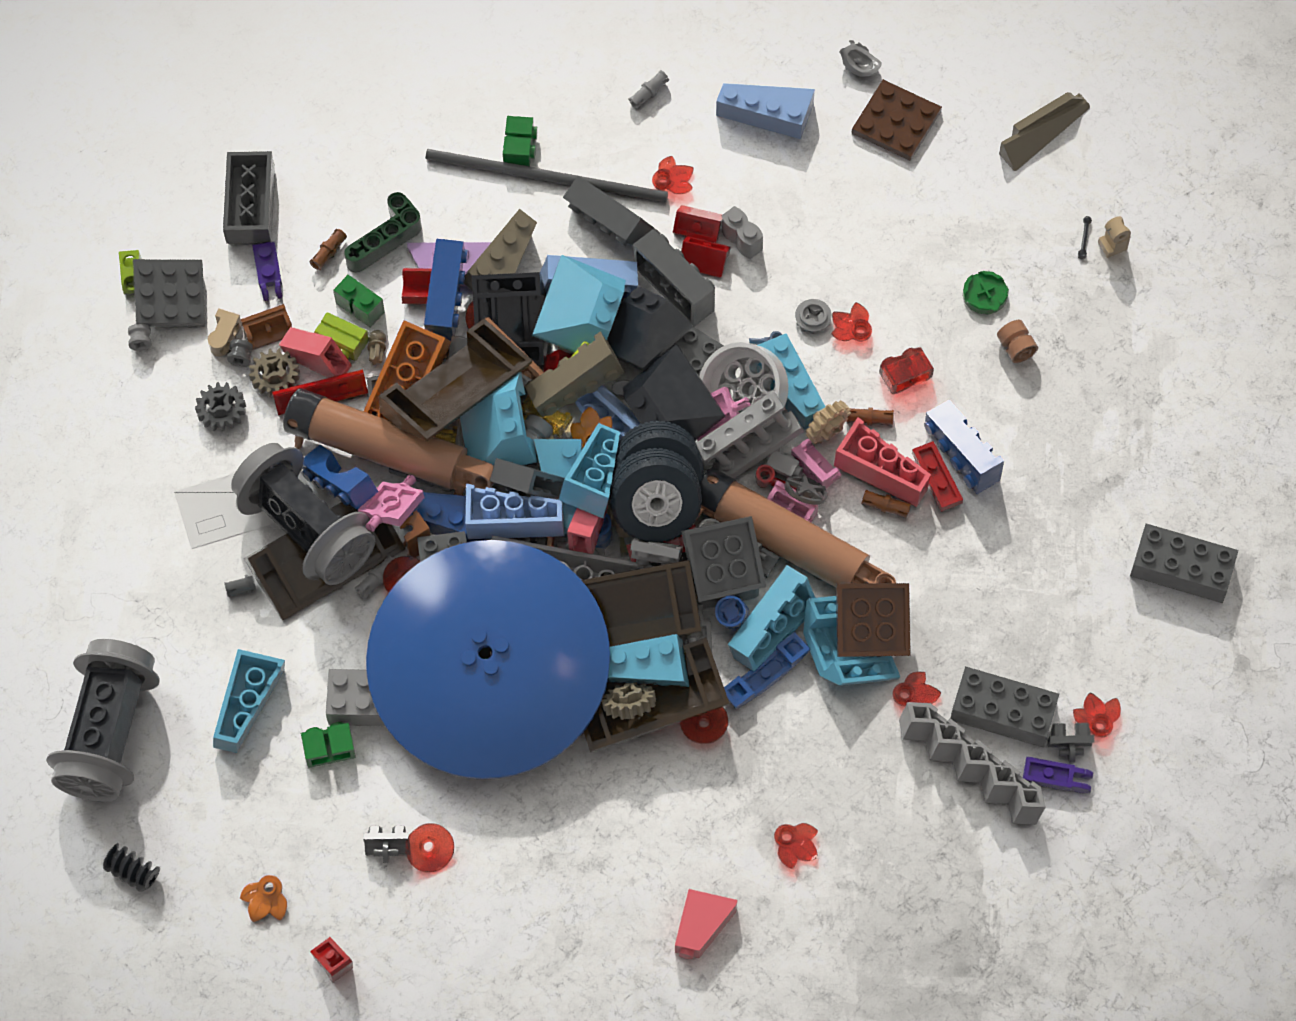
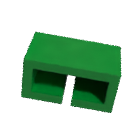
M507 115L506 136H504L502 151L503 162L530 167L531 159H535L536 145H533V139L537 140L538 126H534V117Z
M349 274L333 289L335 303L350 314L354 312V316L370 328L385 313L383 299Z
M336 722L324 730L319 727H312L307 729L306 732L300 733L308 768L356 758L349 723Z

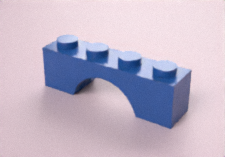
M320 444L304 457L303 471H301L304 478L308 482L313 481L321 490L326 489L333 498L337 496L346 506L351 505L358 510L379 492L370 476L357 467L339 473L342 468L333 453Z

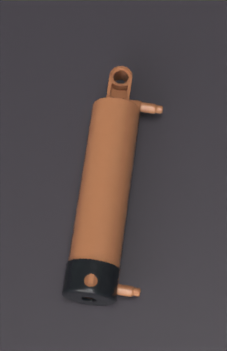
M301 388L294 392L287 405L283 419V428L285 432L295 435L294 446L297 449L302 448L304 439L313 440L405 474L413 475L444 488L455 489L454 495L463 496L466 484L475 485V488L479 489L491 488L494 482L490 481L494 465L468 456L467 448L437 437H433L427 442L396 427L389 420Z
M713 467L703 475V479L700 482L702 505L699 516L702 514L708 518L716 519L720 523L752 516L757 542L763 545L762 547L836 587V584L896 583L895 578L891 574L869 563V554L745 487L732 477Z

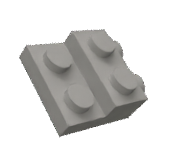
M635 538L631 543V558L636 559V563L642 565H650L651 562L660 563V566L681 562L684 546L664 542H643V540L640 541V539Z

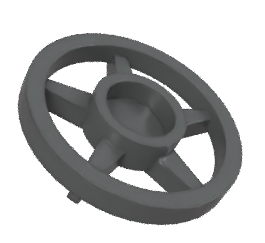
M805 475L788 477L784 484V488L790 496L806 504H823L828 496L825 486L807 478ZM790 485L797 488L796 492L790 487Z

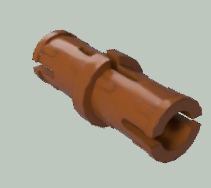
M336 228L328 240L321 243L320 249L309 261L310 265L316 270H321L325 263L336 255L337 249L347 238L346 233Z
M868 407V409L850 408L851 414L847 417L848 420L846 421L847 423H854L859 417L869 426H872V424L893 425L894 410H875L873 407Z
M865 490L861 502L863 505L880 509L883 513L890 512L907 518L911 507L910 503L893 499L891 495L886 494L884 496Z

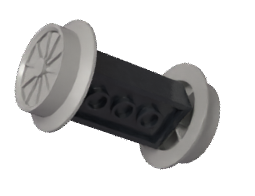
M268 443L259 447L240 464L232 478L231 489L237 495V509L244 515H253L264 511L307 553L303 562V574L309 580L322 579L328 585H336L350 578L365 564L375 546V536L366 528V524L370 521L369 517L363 512L350 513L342 518L339 515H335L324 500H320L307 484L302 483L298 476L302 470L304 458L299 449L295 447L283 448L278 443Z
M95 639L89 642L86 653L79 654L74 658L73 665L78 672L84 675L66 745L64 750L51 752L46 758L47 764L54 770L51 783L57 789L78 798L109 802L119 798L122 787L133 783L134 774L123 766L121 761L140 691L154 689L160 683L158 674L153 671L155 658L147 650L121 640Z

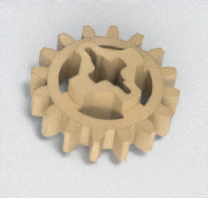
M842 400L839 402L835 401L832 405L827 404L825 408L814 414V420L808 425L810 428L806 430V436L814 444L818 442L821 444L824 440H830L844 429L843 424L848 420L847 417L851 414V409Z

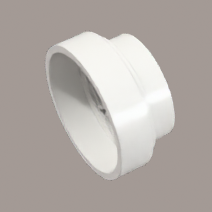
M744 342L725 345L716 350L707 359L700 372L699 377L710 393L722 387H727L729 391L731 389L733 391L732 400L734 402L747 397L750 406L772 392L770 384L775 380V388L773 390L782 405L785 406L788 378L785 368L778 357L764 347ZM761 363L762 369L757 373V365ZM740 367V376L736 378V370ZM751 385H754V392L750 395L749 388ZM774 418L767 421L762 427L766 428L775 421Z

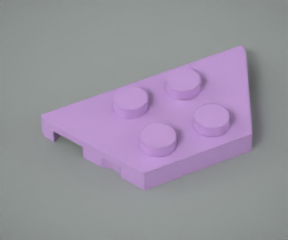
M436 242L407 243L408 252L411 253L417 268L432 269ZM464 242V247L468 250L467 264L463 263L462 270L465 271V275L491 242Z

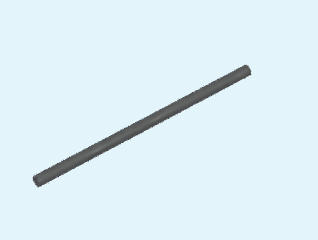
M427 148L425 155L427 160L572 185L577 176H579ZM580 176L604 192L667 203L668 191Z

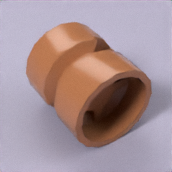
M1019 319L1007 323L997 332V337L1002 346L1008 348L1006 352L1013 363L1026 361L1039 348L1033 337L1028 335L1029 331L1024 322Z

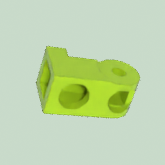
M118 251L123 294H134L133 259H142L140 251Z

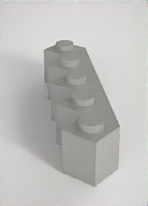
M907 702L899 718L903 739L926 741L930 760L953 761L957 781L981 782L985 802L1009 804L1013 824H1037L1046 808L1039 785L1033 781L1029 783L1020 776L1021 772L1006 760L1002 762L992 755L993 751L978 739L974 741L967 736L964 728L952 719L946 720L938 714V709L931 703Z

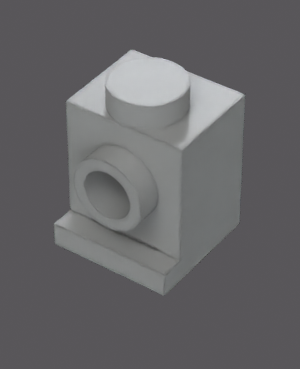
M780 448L771 454L766 465L774 469L775 477L785 482L788 477L801 476L803 467L799 466V461L790 454L780 453Z

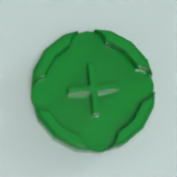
M980 271L978 274H972L967 278L964 283L962 296L965 304L971 310L987 315L996 313L1004 307L1008 299L1009 289L1000 275L990 271Z

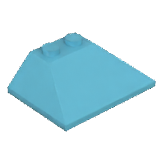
M561 255L532 336L574 353L584 341L590 344L595 341L594 336L600 331L607 340L624 293L626 280Z
M521 372L460 417L465 448H467L468 456L492 465L495 464L496 458L523 466L537 462L534 441L526 436L519 397L525 395Z
M836 596L809 598L806 601L803 635L821 677L840 686L897 680L900 678L892 656L837 657Z

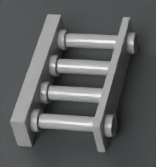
M773 390L696 442L706 463L715 458L717 461L713 464L716 469L735 479L796 438L804 430L791 411L785 415L781 413L785 408ZM774 418L775 422L766 428L762 427L763 424ZM754 431L755 435L745 442L742 440V438ZM733 444L736 446L735 449L726 455L722 453Z

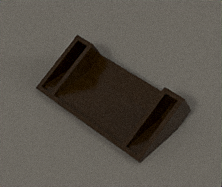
M484 318L467 331V345L411 387L405 390L398 383H395L379 395L380 413L396 427L428 442L532 364V360Z
M342 502L330 508L335 515H339L341 518L350 513L358 512L351 505L346 506ZM379 524L373 532L370 531L375 536V546L368 560L354 575L336 585H328L322 579L309 580L303 574V562L307 553L287 534L248 555L244 560L283 621L378 566L387 556L393 557L406 548L393 525Z
M689 560L581 580L587 586L600 608L607 628L610 647L675 634L682 640L704 636Z
M705 637L683 645L689 687L646 684V687H652L656 698L655 707H650V712H644L643 716L635 715L634 719L621 720L620 716L612 718V715H606L601 701L594 718L584 731L590 753L730 705L707 638ZM607 682L604 695L608 694V690H614L615 686L623 687L625 683Z

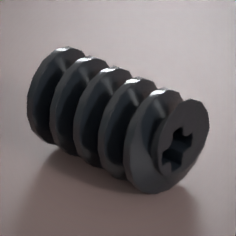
M119 843L115 844L104 859V871L111 872L114 877H119L122 882H127L131 887L136 886V890L139 892L150 888L158 877L161 868L156 866L151 870V861L142 865L144 862L143 856L134 860L136 857L135 851H132L127 856L128 847L124 846L119 851Z

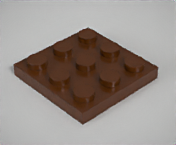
M883 79L852 127L851 133L911 161L940 115L942 106Z
M909 583L836 584L837 657L911 656Z

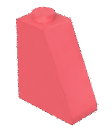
M290 327L279 344L284 353L288 351L291 358H296L298 364L327 378L346 374L352 366L332 337Z
M608 502L603 518L579 508L576 509L567 531L569 550L588 554L594 553L608 509Z
M689 889L675 942V953H678L680 957L685 959L700 958L736 913L738 900Z

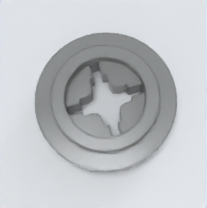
M819 299L803 301L795 311L797 326L799 325L804 331L808 330L813 334L820 330L823 332L830 325L832 318L830 307ZM809 311L813 315L818 314V322H816L813 318L809 319Z

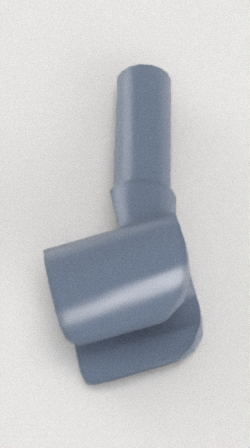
M773 331L769 337L749 338V343H763L781 336L782 333Z

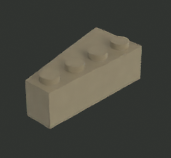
M519 208L467 271L464 284L472 290V275L516 273L537 221Z
M601 331L594 336L595 341L588 346L586 343L582 344L577 348L579 352L573 357L563 358L559 361L555 370L548 369L525 386L536 410L542 418L556 413L558 409L567 404H573L578 398L587 393L595 392L600 386L615 381L620 375L624 374L614 351Z

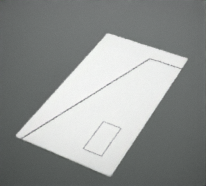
M300 472L298 479L302 483L307 484L306 479ZM235 473L174 491L191 548L265 527L275 522L264 511L253 515H244L237 509V495L231 489V482Z

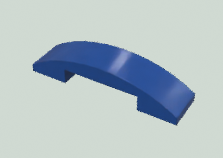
M796 632L792 633L776 646V650L755 671L750 670L742 677H736L724 687L729 702L737 709L755 699L794 668L809 653L810 648Z

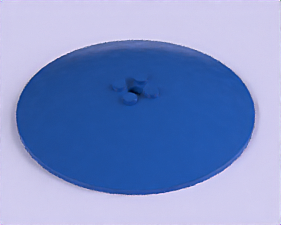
M498 540L474 541L446 548L429 556L408 571L394 585L379 608L371 628L366 655L367 679L373 703L381 720L397 742L414 757L437 770L472 779H500L532 771L563 753L582 735L594 718L606 690L610 669V644L603 615L595 598L581 579L565 564L539 549L520 543ZM486 647L492 649L493 653L489 659H481L479 657L481 649Z

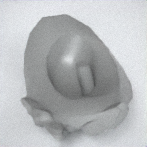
M849 40L850 45L840 49L839 53L842 57L843 65L855 75L861 77L871 76L877 73L882 66V62L870 54L869 49L860 42Z

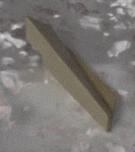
M1066 92L1015 123L1012 136L1001 142L1000 156L1013 171H1017L1090 108V104L1080 93L1074 96L1071 92Z

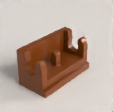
M284 304L241 319L243 331L247 341L253 345V350L282 340L290 327H292Z
M417 510L400 526V529H404L408 525L412 526V531L404 536L405 541L403 542L404 547H407V556L410 561L420 556L417 537L431 536L428 525Z

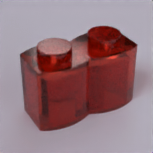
M921 347L908 348L901 356L887 357L882 361L879 368V374L891 394L900 393L913 385L929 380L933 377L934 372L932 364Z

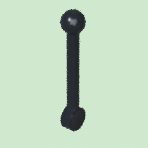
M1090 216L1083 218L1081 250L1077 254L1079 259H1085L1087 256L1085 248L1089 224L1092 222Z

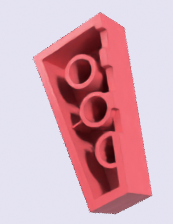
M859 417L836 450L834 467L916 507L928 490L931 474L909 457H904L900 454L898 448L893 444L889 445L874 429L870 430L864 425V421Z

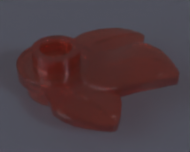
M668 156L660 161L658 170L652 176V184L657 190H669L674 194H686L693 189L688 181L692 177L694 167L676 165L674 157Z
M855 302L850 313L837 311L832 313V320L837 328L832 331L831 335L837 340L850 341L854 339L855 341L862 342L871 337L872 327L868 323L869 313L861 304ZM857 330H863L864 333H858Z
M917 671L910 673L906 677L905 682L896 685L892 696L894 701L900 706H906L907 702L933 704L941 696V691L929 684H925L926 673ZM905 692L909 695V697L902 698L900 694Z
M1091 692L1086 696L1083 708L1073 709L1075 721L1077 723H1088L1090 732L1100 738L1106 737L1112 732L1113 723L1119 719L1121 714V706L1117 698H1113L1104 704L1101 699ZM1103 724L1105 728L1098 729L1096 725Z
M801 823L796 826L790 824L779 826L774 833V840L779 846L778 857L786 867L793 869L798 859L801 861L817 859V849L811 840L817 835L818 830L807 823ZM789 834L791 839L786 841L782 836Z

